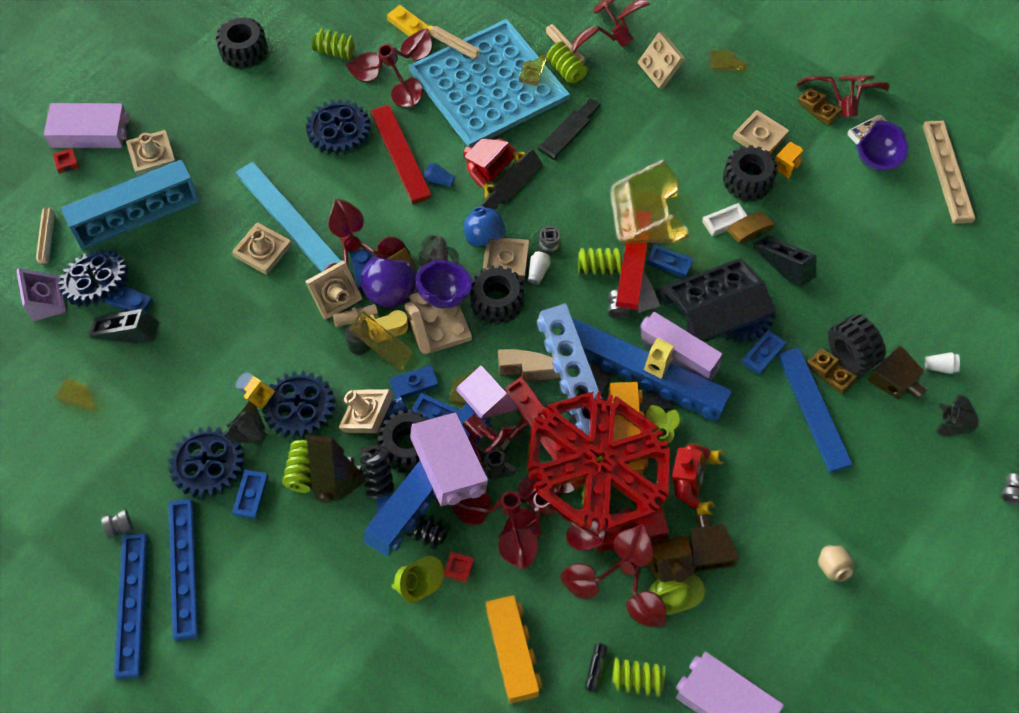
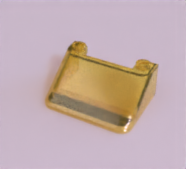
M665 160L654 163L616 182L611 187L610 194L614 222L619 241L623 243L680 242L690 237L688 229L681 224L674 214L669 216L666 198H673L677 195L679 180Z

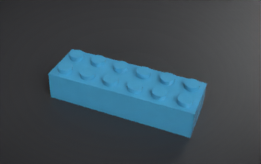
M181 159L97 194L90 195L80 201L70 203L61 209L78 244L84 250L200 201L191 177Z

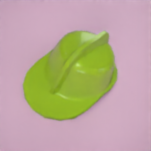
M422 557L409 565L402 566L397 571L391 587L397 590L406 602H419L439 589L444 578V567L436 557Z
M695 574L688 577L684 582H677L675 580L660 582L656 580L649 589V591L656 593L662 598L666 606V615L676 614L696 607L704 599L705 594L704 584Z

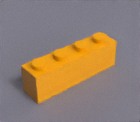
M637 382L610 383L608 394L613 395V400L615 396L619 397L644 416V412L640 411L639 403H642V390H638ZM615 415L613 442L641 433L638 427L623 416ZM645 458L627 465L642 475L644 468L648 467V459Z
M514 595L487 601L486 612L509 704L538 697L539 689L542 688V682L539 673L535 674L532 665L536 664L533 649L528 650L526 643L527 640H530L527 626H522L520 617L524 616L521 602H516Z

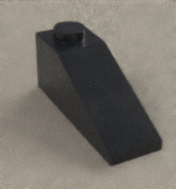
M768 235L753 243V247L785 279L803 286L816 278L815 254Z
M143 309L95 317L89 337L92 339L129 343L150 342L155 340L160 321Z

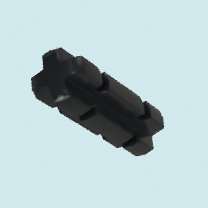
M596 643L594 646V655H592L587 675L589 678L586 679L584 687L586 691L593 693L598 691L600 683L598 680L601 678L605 662L604 657H606L608 646L605 644Z

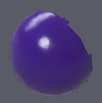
M877 121L856 145L859 159L866 167L874 171L886 172L897 168L905 161L909 154L906 134L899 126L891 122Z
M372 257L364 265L361 273V287L365 296L373 304L384 308H395L405 303L410 298V295L413 294L416 286V274L408 261Z
M434 260L421 267L416 273V287L419 295L425 302L435 308L447 309L455 307L465 300L471 290L472 279L462 266L452 261Z

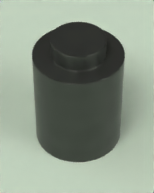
M360 323L348 326L345 336L349 351L355 355L366 353L370 347L366 327Z

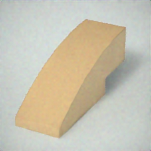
M498 350L500 376L522 374V378L525 381L561 378L560 374H556L552 365L553 357L525 350Z

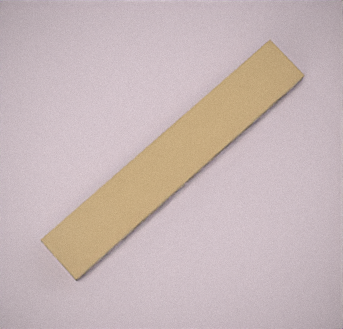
M944 120L924 122V133L953 224L972 223L975 220V215Z

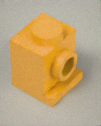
M790 141L775 158L778 165L777 172L789 179L793 170L797 169L803 161L801 158L804 154L803 149Z

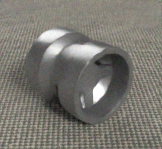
M546 226L540 231L539 248L543 253L552 255L558 252L561 236L558 228Z
M618 290L611 291L608 294V302L610 303L608 306V316L614 319L627 318L629 316L628 308L615 307Z
M1008 474L1004 481L1006 487L1001 492V499L1008 504L1019 506V474Z
M126 509L118 511L114 517L111 515L102 517V525L108 539L117 537L118 531L125 534L133 532L132 521Z

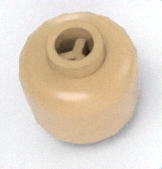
M828 545L821 550L818 564L828 579L842 582L852 576L855 563L844 547Z

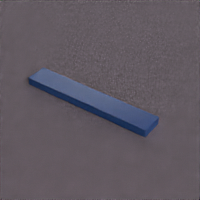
M800 348L779 353L777 356L829 473L850 468L852 462Z
M192 498L168 502L172 632L175 642L199 638L194 501Z
M147 533L122 535L114 678L116 680L141 678L148 555Z

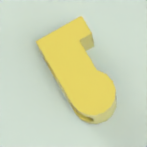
M395 310L388 316L377 319L374 318L373 314L365 316L366 326L373 344L403 335L408 330L407 315L400 310Z
M657 338L649 352L644 370L662 379L672 363V353L675 346ZM651 364L656 365L660 370L653 368Z

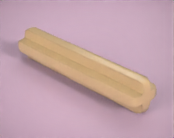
M551 24L546 28V33L555 43L562 41L572 51V43L555 25ZM576 50L574 56H577L579 61L585 64V57Z
M438 26L431 28L430 35L472 59L479 58L480 49Z
M44 208L42 210L36 260L40 264H47L50 258L55 212L52 208Z

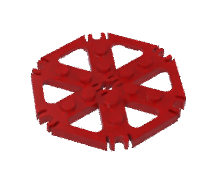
M593 391L547 405L541 412L546 419H542L538 415L536 416L531 428L527 472L531 471L528 476L529 479L536 477L540 480L533 487L534 490H538L537 494L580 527H583L585 524L586 529H589L592 521L598 524V531L600 532L606 524L605 532L653 516L660 508L655 501L663 504L667 499L670 447L664 449L668 442H659L657 440L663 434L662 431H658L659 427L619 397L615 396L613 400V395L609 394L607 401H604L600 397L601 392H598L594 398ZM578 408H586L590 412L589 436L561 416V414ZM615 415L623 416L638 427L641 433L613 442ZM542 437H549L572 455L543 464L539 461L540 439ZM599 456L603 458L600 463L596 462ZM648 457L654 458L657 461V483L654 485L627 464ZM585 478L584 504L582 509H574L555 494L556 487ZM611 484L637 504V510L618 517L611 516L609 514Z

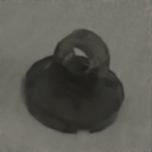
M429 235L422 242L421 246L424 247L418 256L420 269L429 264L430 261H449L448 255L451 257L452 262L459 264V253L454 248L447 246L442 236Z

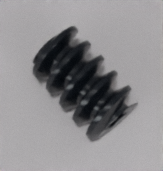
M372 445L361 449L359 453L365 455L360 458V463L365 464L361 467L362 472H365L363 480L368 481L364 484L365 489L368 490L366 497L380 498L390 494L394 490V483L392 482L393 475L389 465L388 449L382 445Z
M426 514L424 516L420 515L417 519L416 527L411 533L407 532L406 537L414 535L415 541L422 539L423 545L431 543V549H437L446 539L451 524L448 523L445 528H442V519L434 524L433 515L428 520L425 519Z

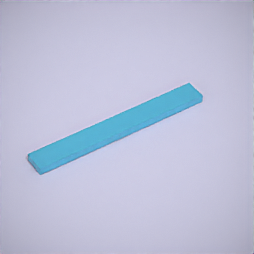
M253 162L236 171L237 177L321 272L328 265L341 262Z

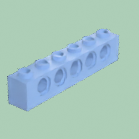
M566 303L541 311L539 319H537V325L540 332L545 334V347L547 352H551L554 358L552 365L555 373L560 374L562 380L560 381V387L563 394H567L568 399L577 396L575 390L582 389L585 393L594 391L593 397L595 398L599 390ZM560 328L563 334L555 335L552 329ZM567 348L571 355L563 356L560 353V349ZM570 368L577 370L578 376H570L567 370ZM578 408L569 411L571 415H575L577 420L575 426L589 436L590 419L585 418L583 415V411L587 409Z

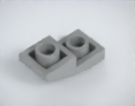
M644 271L637 308L638 313L660 307L653 287Z

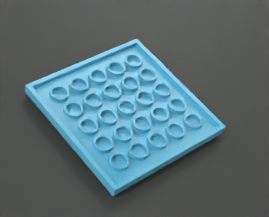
M507 19L463 39L465 42L480 49L481 53L478 59H472L448 46L409 65V71L420 82L422 88L467 147L472 148L481 139H491L569 100L570 96L568 91Z

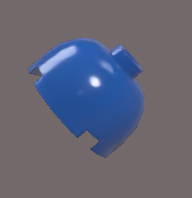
M476 207L464 221V234L466 241L470 245L489 244V239L495 237L497 241L506 233L501 215L490 208Z

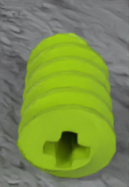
M321 28L319 33H316L313 37L312 50L352 60L355 43L352 35L346 40V34L344 33L341 38H339L338 32H335L332 36L331 30H328L325 35L324 29Z
M559 41L555 43L548 51L547 61L561 74L567 83L575 84L586 76L587 66H583V62L579 61L577 56H574V53L570 51L568 46H565L564 42Z
M581 248L578 254V275L581 269L584 270L585 275H588L589 269H592L594 275H596L598 269L601 270L602 275H605L606 269H609L611 275L617 269L619 275H621L622 257L619 249L615 248L611 254L610 249L606 248L603 254L601 248H598L596 254H594L593 249L589 248L586 254L584 248Z
M298 440L291 443V451L288 454L289 459L286 462L287 468L284 471L285 476L282 479V483L292 491L307 493L311 488L306 484H312V479L308 477L311 476L307 440Z
M615 658L612 683H615L616 691H620L622 685H625L626 692L629 693L632 686H635L637 694H640L642 688H645L646 694L649 696L652 689H655L656 696L660 697L664 687L665 666L660 672L658 664H654L652 670H650L649 663L645 662L642 669H640L638 661H635L632 667H630L629 660L627 659L620 666L619 659Z

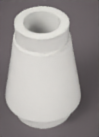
M535 252L531 256L528 282L535 285L540 284L551 264L549 255L543 252Z
M950 352L925 357L926 370L949 374L959 372L960 359L958 354Z

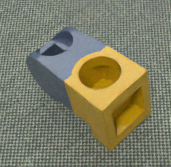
M248 372L242 374L236 382V389L245 394L243 397L261 410L275 392Z

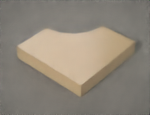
M412 301L405 303L407 317L418 347L423 354L430 353L431 349L420 311Z

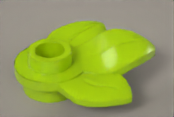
M651 405L646 411V418L659 427L658 431L667 432L664 437H660L657 440L659 442L667 441L669 445L675 438L674 431L680 425L679 414L676 410L665 413L659 406Z

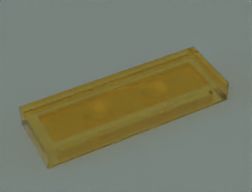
M364 311L360 312L349 328L352 333L398 370L403 369L413 353L412 350Z

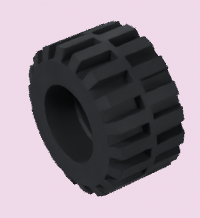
M235 17L233 20H227V23H222L221 28L217 29L216 42L223 62H226L228 66L232 65L236 69L238 67L245 69V67L252 68L253 65L260 64V60L263 61L265 59V55L268 53V45L264 29L259 22H255L253 18Z
M749 145V147L741 146L740 150L736 148L733 150V153L729 154L722 178L724 187L728 188L730 194L733 193L735 198L741 197L744 201H747V199L755 201L756 198L760 200L764 195L767 196L778 171L777 162L774 161L773 155H769V151L761 150L762 147L759 146L754 148L753 145ZM743 171H750L756 175H748Z
M500 265L498 268L489 266L488 270L486 268L481 269V274L476 273L474 279H472L470 305L473 308V313L478 315V319L481 321L486 319L488 324L495 322V325H500V322L506 324L509 323L510 318L512 320L517 318V314L521 313L524 304V286L522 279L519 278V274L516 272L512 273V269L508 267L503 269V266ZM492 291H502L507 294L502 299H491L486 295Z
M853 314L832 326L828 331V342L833 355L839 359V364L849 372L860 375L885 360L886 346L879 330L866 317L860 314Z
M402 410L398 411L399 415L397 416L394 414L390 415L389 421L385 419L383 428L380 427L379 430L380 436H378L379 445L385 446L388 449L391 468L393 470L398 468L400 473L408 470L409 474L419 463V456L415 447L403 449L398 447L396 442L404 435H411L412 424L430 419L427 416L423 418L422 413L418 411L416 414H413V410H408V413H403Z

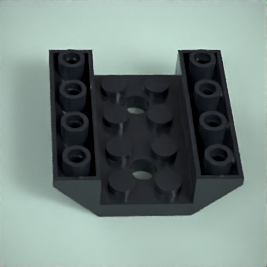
M742 258L655 290V293L665 305L675 303L687 318V332L703 342L758 322L776 313L765 282Z

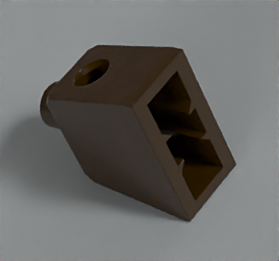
M901 345L873 370L868 379L870 383L896 399H901L909 392L918 400L927 391L926 388L918 383L924 370Z
M708 514L696 517L698 528L691 529L688 538L693 557L694 573L735 567L739 557L725 525L712 526L711 518Z
M687 535L652 542L653 558L646 567L660 582L672 580L684 582L688 577L694 575L693 557Z

